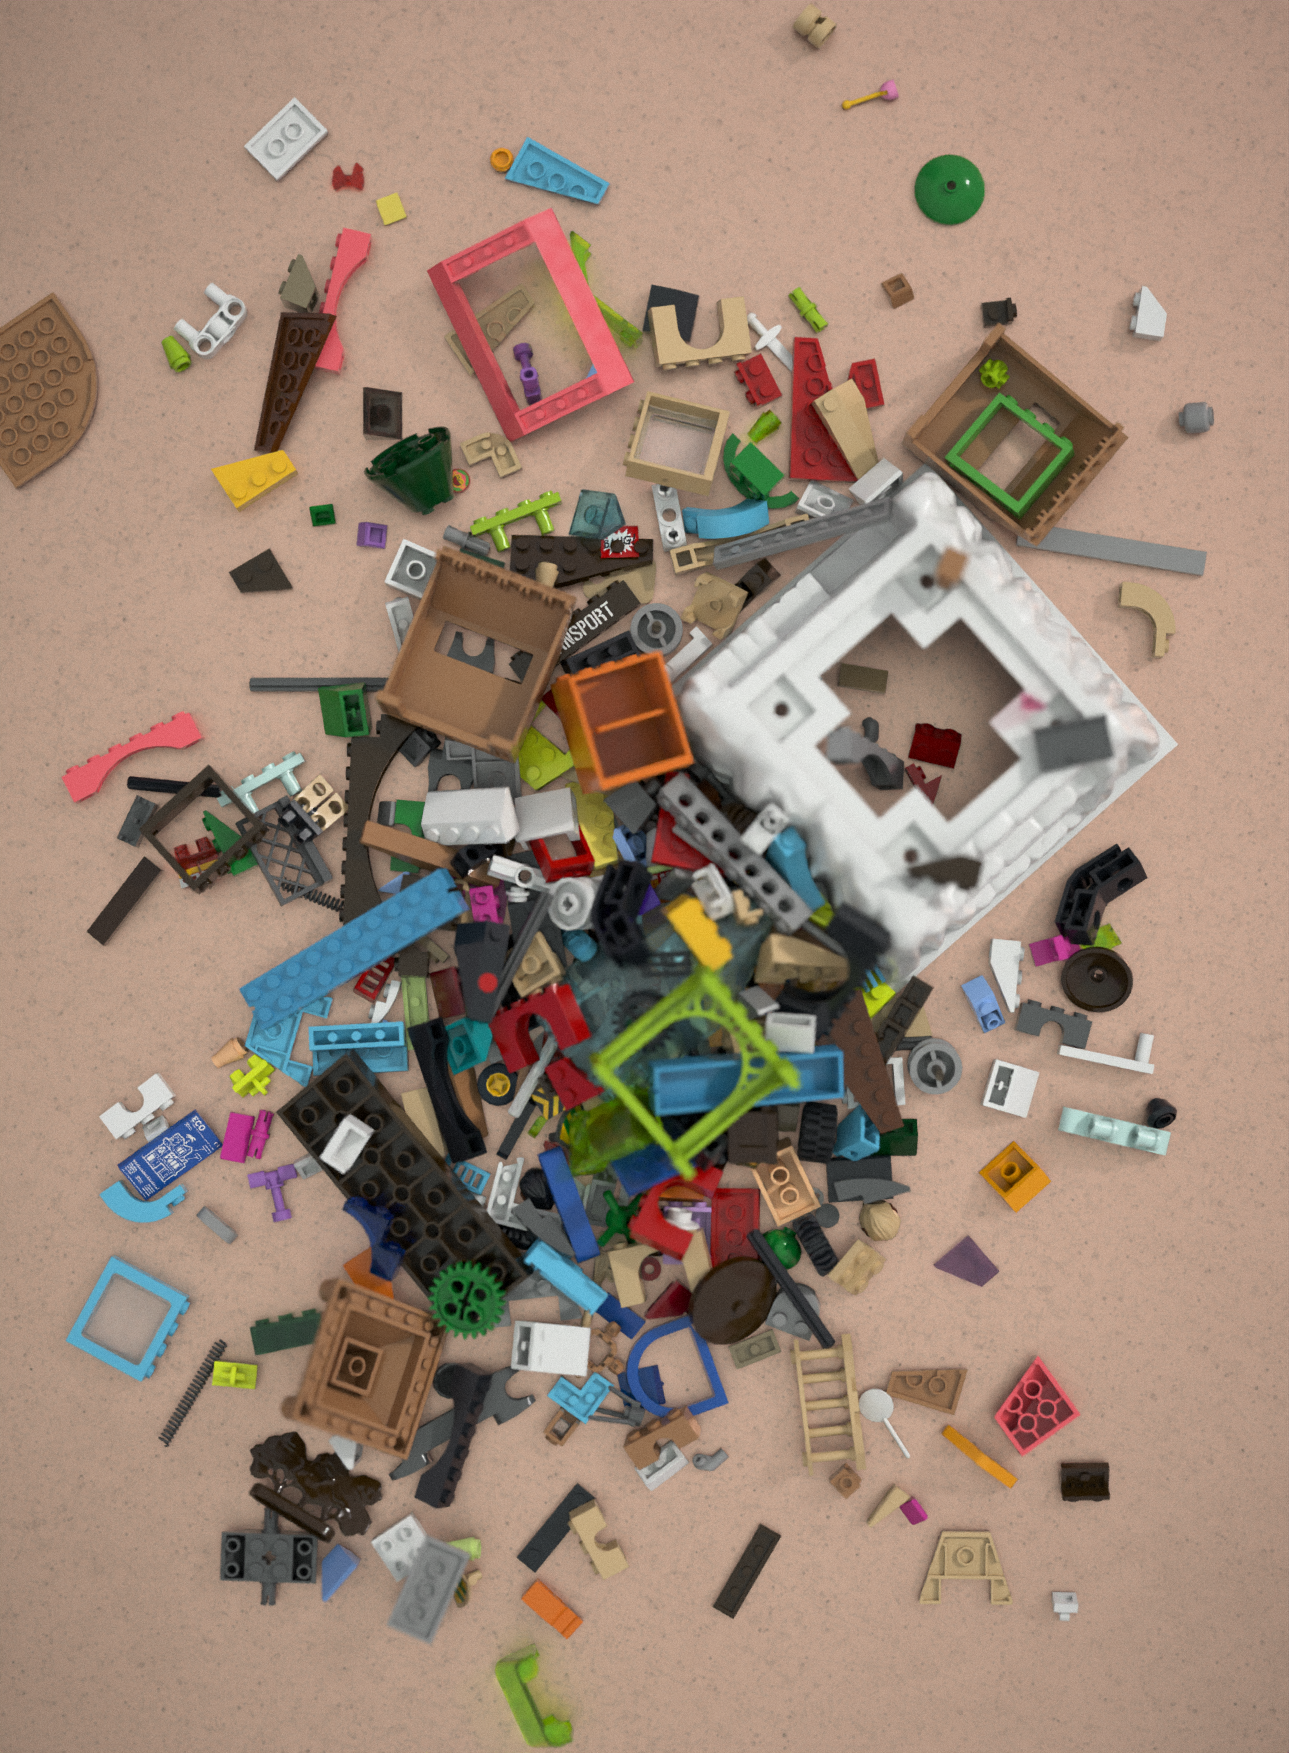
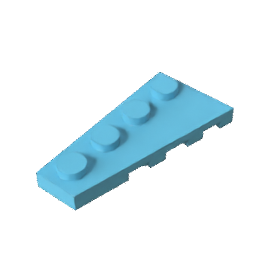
M529 137L526 138L505 179L598 205L610 185L605 180Z

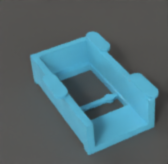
M536 1239L523 1255L524 1262L528 1265L532 1262L533 1268L536 1271L539 1269V1273L583 1309L589 1311L591 1315L594 1314L608 1296L602 1287L582 1272L583 1269L571 1259L556 1253L543 1241Z

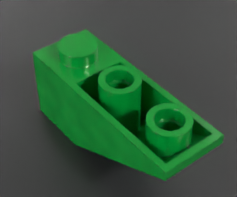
M203 811L205 816L202 818L203 824L207 831L212 830L215 837L212 840L213 845L218 853L222 851L224 854L242 836L210 812ZM249 849L246 857L240 861L236 860L230 866L231 870L228 874L232 873L234 877H237L258 867Z

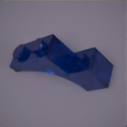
M358 1196L350 1197L345 1201L342 1210L350 1214L361 1224L369 1238L372 1251L369 1273L391 1282L397 1277L406 1254V1250L401 1249L399 1244L392 1241L385 1242L395 1215L390 1214L389 1210L382 1206L374 1207L367 1204L368 1201Z

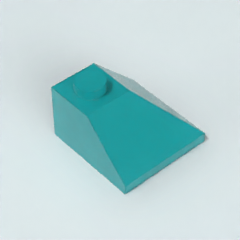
M464 1017L445 1026L449 1037L447 1060L454 1075L486 1061L493 1036L488 1023L473 1021Z

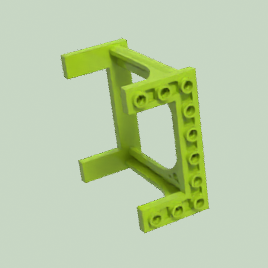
M700 962L692 968L694 973L607 1047L599 1053L594 1051L588 1056L593 1070L608 1087L611 1086L664 1147L672 1162L687 1180L695 1175L689 1159L755 1103L779 1088L790 1086L795 1091L802 1085L798 1080L801 1075L786 1057L781 1059L776 1051L779 1048L770 1038L766 1041L760 1033L763 1032V1029L755 1020L750 1023L745 1017L748 1013L740 1002L734 1004L729 998L732 995L730 990L724 983L722 984L708 965L703 967ZM705 994L711 995L713 999L712 1007L708 1011H703L700 1007V1000ZM694 999L695 1009L692 1011L686 1009V1006L692 1005L690 1001ZM718 1001L720 1002V1010L722 1012L725 1011L723 1016H718L715 1013ZM690 1016L710 1018L724 1025L736 1038L742 1053L741 1076L731 1095L674 1143L616 1076L613 1070L669 1023ZM732 1016L735 1020L730 1022ZM736 1025L740 1027L738 1032L733 1031V1027ZM748 1043H752V1048L760 1049L761 1051L755 1050L752 1052H748L746 1049V1045ZM754 1056H760L765 1059L766 1063L762 1068L755 1069L748 1065L749 1059ZM749 1072L754 1075H759L756 1078L752 1076V1079L749 1082L746 1078Z

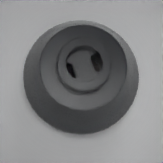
M1155 1098L1148 1103L1146 1118L1147 1124L1150 1127L1156 1129L1164 1128L1176 1119L1177 1109L1166 1099Z

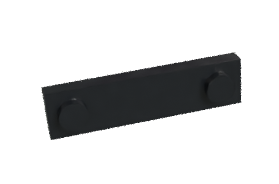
M577 1482L519 1553L517 1558L535 1573L571 1530L568 1521L571 1520L569 1512L596 1499V1497Z

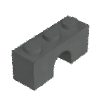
M1028 999L1027 1003H1021L1014 1027L1015 1031L1039 1036L1042 1026L1048 1021H1054L1060 1026L1062 1031L1059 1043L1081 1049L1086 1048L1093 1022L1087 1020L1088 1015L1074 1012L1073 1016L1064 1014L1065 1009L1051 1006L1050 1010L1041 1007V1002Z

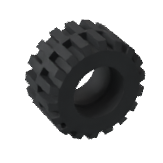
M806 1102L803 1108L797 1151L799 1160L823 1164L830 1162L837 1127L838 1110L836 1105Z

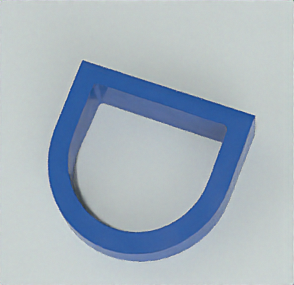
M688 1314L647 1330L633 1344L627 1358L626 1379L631 1394L636 1401L641 1402V1406L644 1409L662 1418L673 1408L658 1405L645 1394L638 1377L639 1361L645 1349L653 1341L685 1328L689 1329L712 1391L711 1396L686 1406L695 1416L729 1403L708 1345L691 1326Z

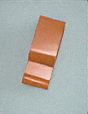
M538 1578L521 1596L523 1602L566 1639L583 1623V1620Z

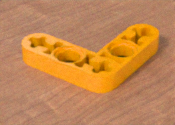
M949 1424L942 1431L941 1434L1010 1489L1018 1481L1013 1474L984 1454Z

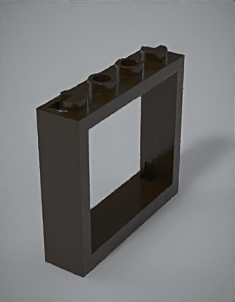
M209 764L139 828L140 832L185 883L199 895L208 888L211 889L214 885L213 882L219 876H225L231 870L230 866L236 860L240 861L249 853L248 849L254 844L261 843L262 838L269 831L266 825L217 770ZM215 782L254 826L194 880L156 835Z

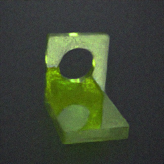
M1107 923L1099 928L1094 946L1082 945V947L1097 946L1112 949L1122 944L1110 923Z

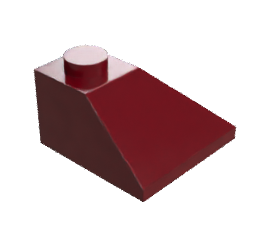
M675 1277L644 1312V1317L647 1319L682 1316L684 1312L688 1314L689 1302L693 1292Z

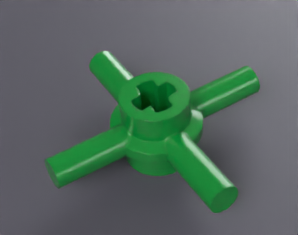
M611 1190L603 1193L610 1209L605 1218L608 1228L596 1241L600 1247H604L616 1233L624 1234L629 1244L636 1242L635 1239L629 1237L632 1229H629L628 1226L633 1215H636L635 1211L639 1208L638 1205L644 1195L643 1193L637 1194L628 1206H619Z

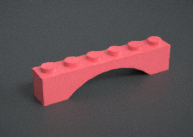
M344 227L342 234L338 233L335 243L338 252L337 256H333L331 259L330 270L333 271L331 280L327 279L324 289V293H327L326 302H321L319 313L336 316L338 301L343 288L356 270L368 260L373 240L371 234ZM335 319L314 369L340 375L345 351L339 339Z
M184 711L177 713L171 717L173 721L165 725L163 722H160L150 728L151 732L145 735L138 733L129 738L130 742L123 746L120 743L108 749V754L102 757L97 754L86 760L88 764L80 768L78 765L67 769L65 771L66 775L62 776V779L73 801L78 804L98 794L111 771L133 754L153 748L185 750L204 740L192 714L189 712L185 714Z

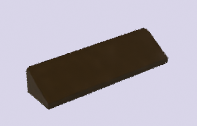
M144 856L87 930V933L103 946H106L163 870Z

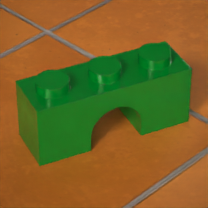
M396 799L394 823L408 826L411 829L412 835L425 839L421 826L425 802ZM391 856L390 871L420 874V869L422 868Z

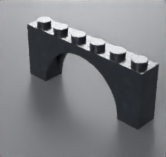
M843 901L824 930L835 938L846 955L849 969L847 980L840 986L827 991L804 990L787 982L775 999L779 1008L771 1011L772 1013L816 1016L815 1040L817 1042L823 1034L827 1036L834 1026V1023H832L833 1019L839 1020L846 1009L843 1007L844 1003H851L857 993L854 991L856 986L859 988L863 986L868 978L865 975L868 970L872 972L879 962L877 956L879 954L884 956L891 945L887 942L892 934L891 932Z

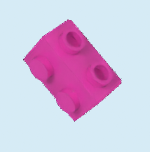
M492 885L469 889L474 922L487 920L503 924L502 916L498 917L496 910L500 909L498 894L494 895Z

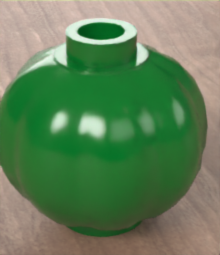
M784 1227L783 1230L772 1229L762 1235L786 1270L798 1264L802 1250L795 1238L796 1233L793 1230Z

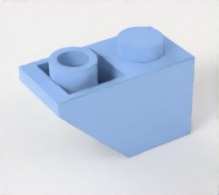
M983 975L961 985L984 1034L1005 1023L995 995Z

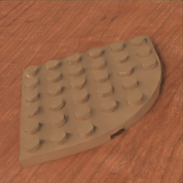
M54 292L0 328V466L16 489L55 464L77 444L88 427L96 403L97 373L92 352L81 331Z

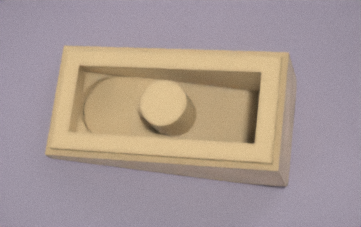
M896 1484L892 1485L866 1520L867 1525L870 1528L905 1503L910 1498L909 1494Z

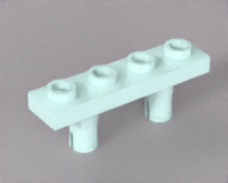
M295 751L287 754L282 757L284 762L277 766L274 763L269 764L261 769L263 772L261 775L254 777L252 774L242 779V785L235 789L233 788V790L254 813L259 811L251 796L252 791L276 778L281 780L290 797L299 793L302 789L293 771L294 768L306 762L302 753L296 755ZM221 791V797L217 798L221 807H225L232 803V801Z

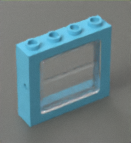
M116 1255L111 1256L66 1341L142 1382L145 1377L148 1379L151 1377L156 1368L153 1365L156 1357L161 1358L167 1348L164 1342L168 1335L172 1337L177 1330L179 1324L176 1323V1320L180 1314L184 1316L190 1305L187 1302L189 1295Z

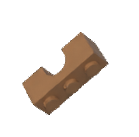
M686 1405L680 1409L676 1407L670 1410L665 1417L661 1419L655 1418L646 1427L640 1430L635 1429L628 1433L623 1448L637 1469L641 1470L659 1460L661 1448L656 1442L658 1439H671L680 1449L699 1439L701 1426Z

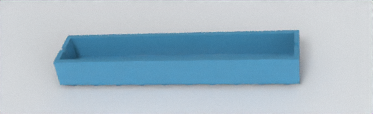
M447 868L436 870L239 988L248 1006L255 1007L252 1013L261 1029L266 1030L274 1027L469 911L470 909L460 891L448 893L447 890L454 889L457 886Z

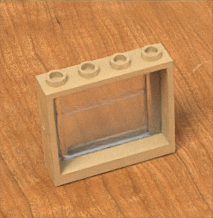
M647 391L645 400L640 399L637 411L641 416L635 417L632 430L636 431V434H631L627 448H630L631 451H626L623 466H627L625 476L709 496L730 411Z

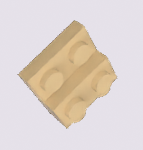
M542 932L535 934L512 980L521 998H528V996L539 991L543 994V988L556 983L559 985L564 981L562 977L567 974L557 954L552 953ZM511 948L510 950L506 951L504 964H505V962H506V960H507V958H508V956H509V954H510L512 948Z
M858 1239L829 1273L828 1277L835 1283L843 1286L848 1292L857 1296L858 1293H862L867 1288L868 1281L872 1276L877 1275L883 1269V1263L887 1259L873 1247Z

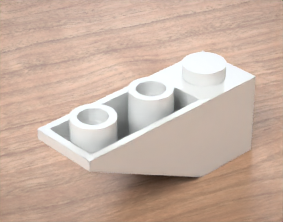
M990 939L988 963L1008 1012L1014 1013L1015 1008H1019L1020 994H1016L1017 984L1021 985L1022 970L1018 969L1019 961L1024 959L1025 947H1021V941Z

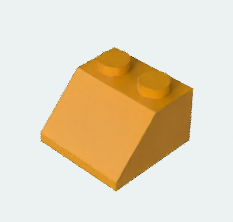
M1015 1141L979 1172L1015 1213L1051 1182L1044 1171Z

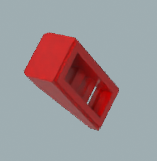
M391 956L383 961L389 965L388 968L380 964L374 966L375 969L384 973L383 976L373 972L372 968L364 972L354 986L353 992L374 1004L394 969L395 958ZM370 976L379 982L378 985L367 980V977ZM363 984L373 989V993L362 988Z

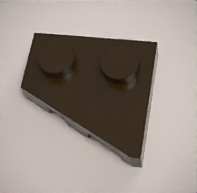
M270 548L229 572L242 594L293 589Z

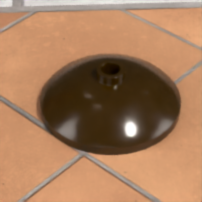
M1087 947L1075 952L1068 958L1062 970L1061 983L1066 996L1076 1006L1090 1012H1107L1118 1008L1128 999L1133 987V973L1128 962L1119 953L1105 947ZM1096 970H1100V971H1102L1103 973H1102V974H1097V973H1095V971H1096Z

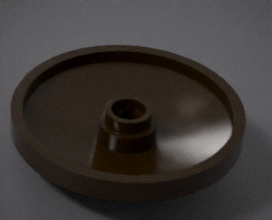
M734 1257L717 1264L701 1278L691 1295L688 1308L691 1326L705 1341L717 1345L735 1343L748 1337L768 1317L777 1293L775 1278L761 1261L752 1257Z

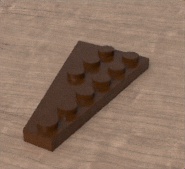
M281 312L254 451L260 453L278 451L337 316L325 313Z
M859 989L856 990L857 993L850 1004L844 1003L843 1007L846 1009L839 1020L833 1019L832 1023H834V1026L827 1036L823 1034L818 1042L815 1040V1043L817 1045L836 1044L843 1051L844 1083L879 1132L885 1133L904 1127L862 990Z

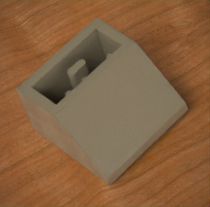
M298 254L296 260H291L288 267L290 275L287 282H282L278 294L281 295L280 299L284 307L299 313H313L320 295L303 256Z

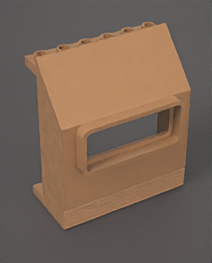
M998 323L983 341L978 352L924 416L921 414L910 427L901 444L989 518L1037 547L1129 437L1122 432L1125 427L1119 422L1113 425L1005 335L1006 328ZM990 358L993 361L996 359L1001 360L1008 367L1006 374L1010 378L1000 389L996 386L994 388L986 387L981 381L982 373L979 372V369ZM999 392L1005 397L1007 395L1013 397L1018 402L1017 406L1022 410H1029L1034 403L1038 404L1059 422V426L1055 429L1054 434L1060 438L1064 436L1070 440L1075 456L1021 520L949 467L945 460V456ZM1002 406L960 458L978 470L1020 419ZM1046 440L1004 491L1019 501L1061 450Z
M443 546L442 550L437 549L434 557L436 565L384 690H379L375 699L381 711L385 714L515 764L559 659L577 597ZM445 623H452L532 654L533 658L522 684L512 682L435 652L434 649Z

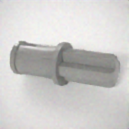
M448 525L444 532L443 539L462 546V549L467 548L483 556H486L490 549L488 542L472 536L471 532H463L451 525Z

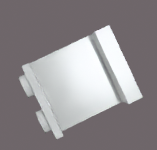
M570 787L515 798L514 809L520 827V832L515 835L517 843L520 842L524 850H529V840L565 833L570 841L580 840L576 797Z

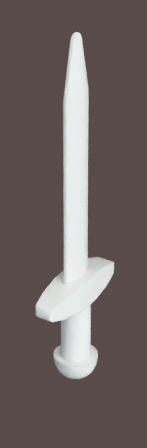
M749 313L747 315V322L761 337L754 349L758 351L768 346L792 372L793 356L776 338L782 326L777 325L768 331L757 320L756 314Z

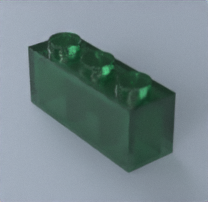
M312 1308L301 1311L302 1315L293 1317L292 1313L279 1315V1320L269 1322V1318L256 1320L255 1325L250 1327L255 1356L313 1344L320 1327L322 1311L316 1312V1309Z

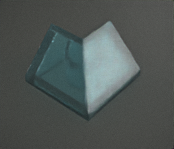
M581 489L569 535L604 540L623 527L626 523L616 494Z

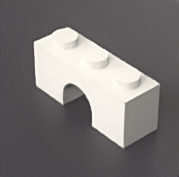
M156 1073L138 1087L144 1098V1104L139 1111H129L122 1102H118L99 1116L115 1139H120L121 1137L124 1140L136 1132L134 1127L140 1123L144 1126L155 1118L154 1112L160 1108L164 1111L174 1103L172 1099L176 1094L160 1073Z

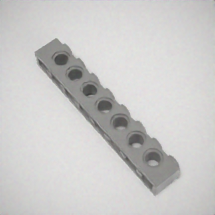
M682 772L660 790L656 797L660 806L666 811L669 810L675 817L676 823L681 828H686L692 834L691 837L697 845H703L706 848L709 858L714 863L720 864L726 876L730 880L736 881L741 887L742 893L747 898L753 899L758 905V909H762L763 915L769 916L780 933H785L789 937L810 918L814 912L758 853L741 840L742 836ZM678 800L686 801L689 807L681 806ZM695 817L702 818L705 825L698 824ZM711 835L719 836L722 842H715ZM728 852L735 853L738 860L731 859ZM745 870H751L754 873V877H748L745 874ZM761 887L768 888L771 895L764 894ZM778 905H784L788 912H781Z

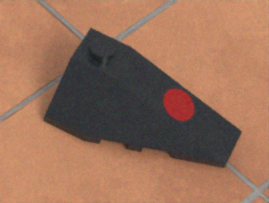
M486 920L458 923L456 926L454 952L457 955L458 973L461 976L463 1000L467 1019L488 1024L492 1023L507 950L510 925Z

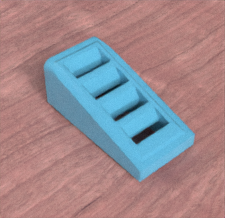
M448 1153L445 1161L450 1166L452 1161ZM466 1161L456 1163L453 1169L456 1174L460 1165L465 1166L460 1180L470 1191L481 1195L491 1173ZM469 1169H471L473 1173L468 1183H466L464 1179ZM479 1173L482 1176L477 1187H474L472 1184Z

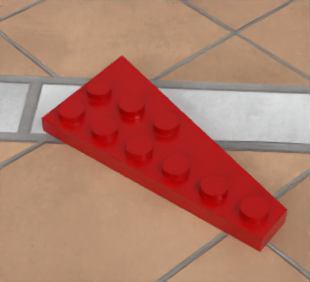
M794 337L789 479L856 483L858 481L811 404L814 400L833 389L825 368L826 364L818 338Z

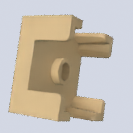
M705 572L697 577L694 587H698L691 605L684 609L680 619L690 624L698 620L716 629L712 635L722 640L732 633L748 592L709 572Z

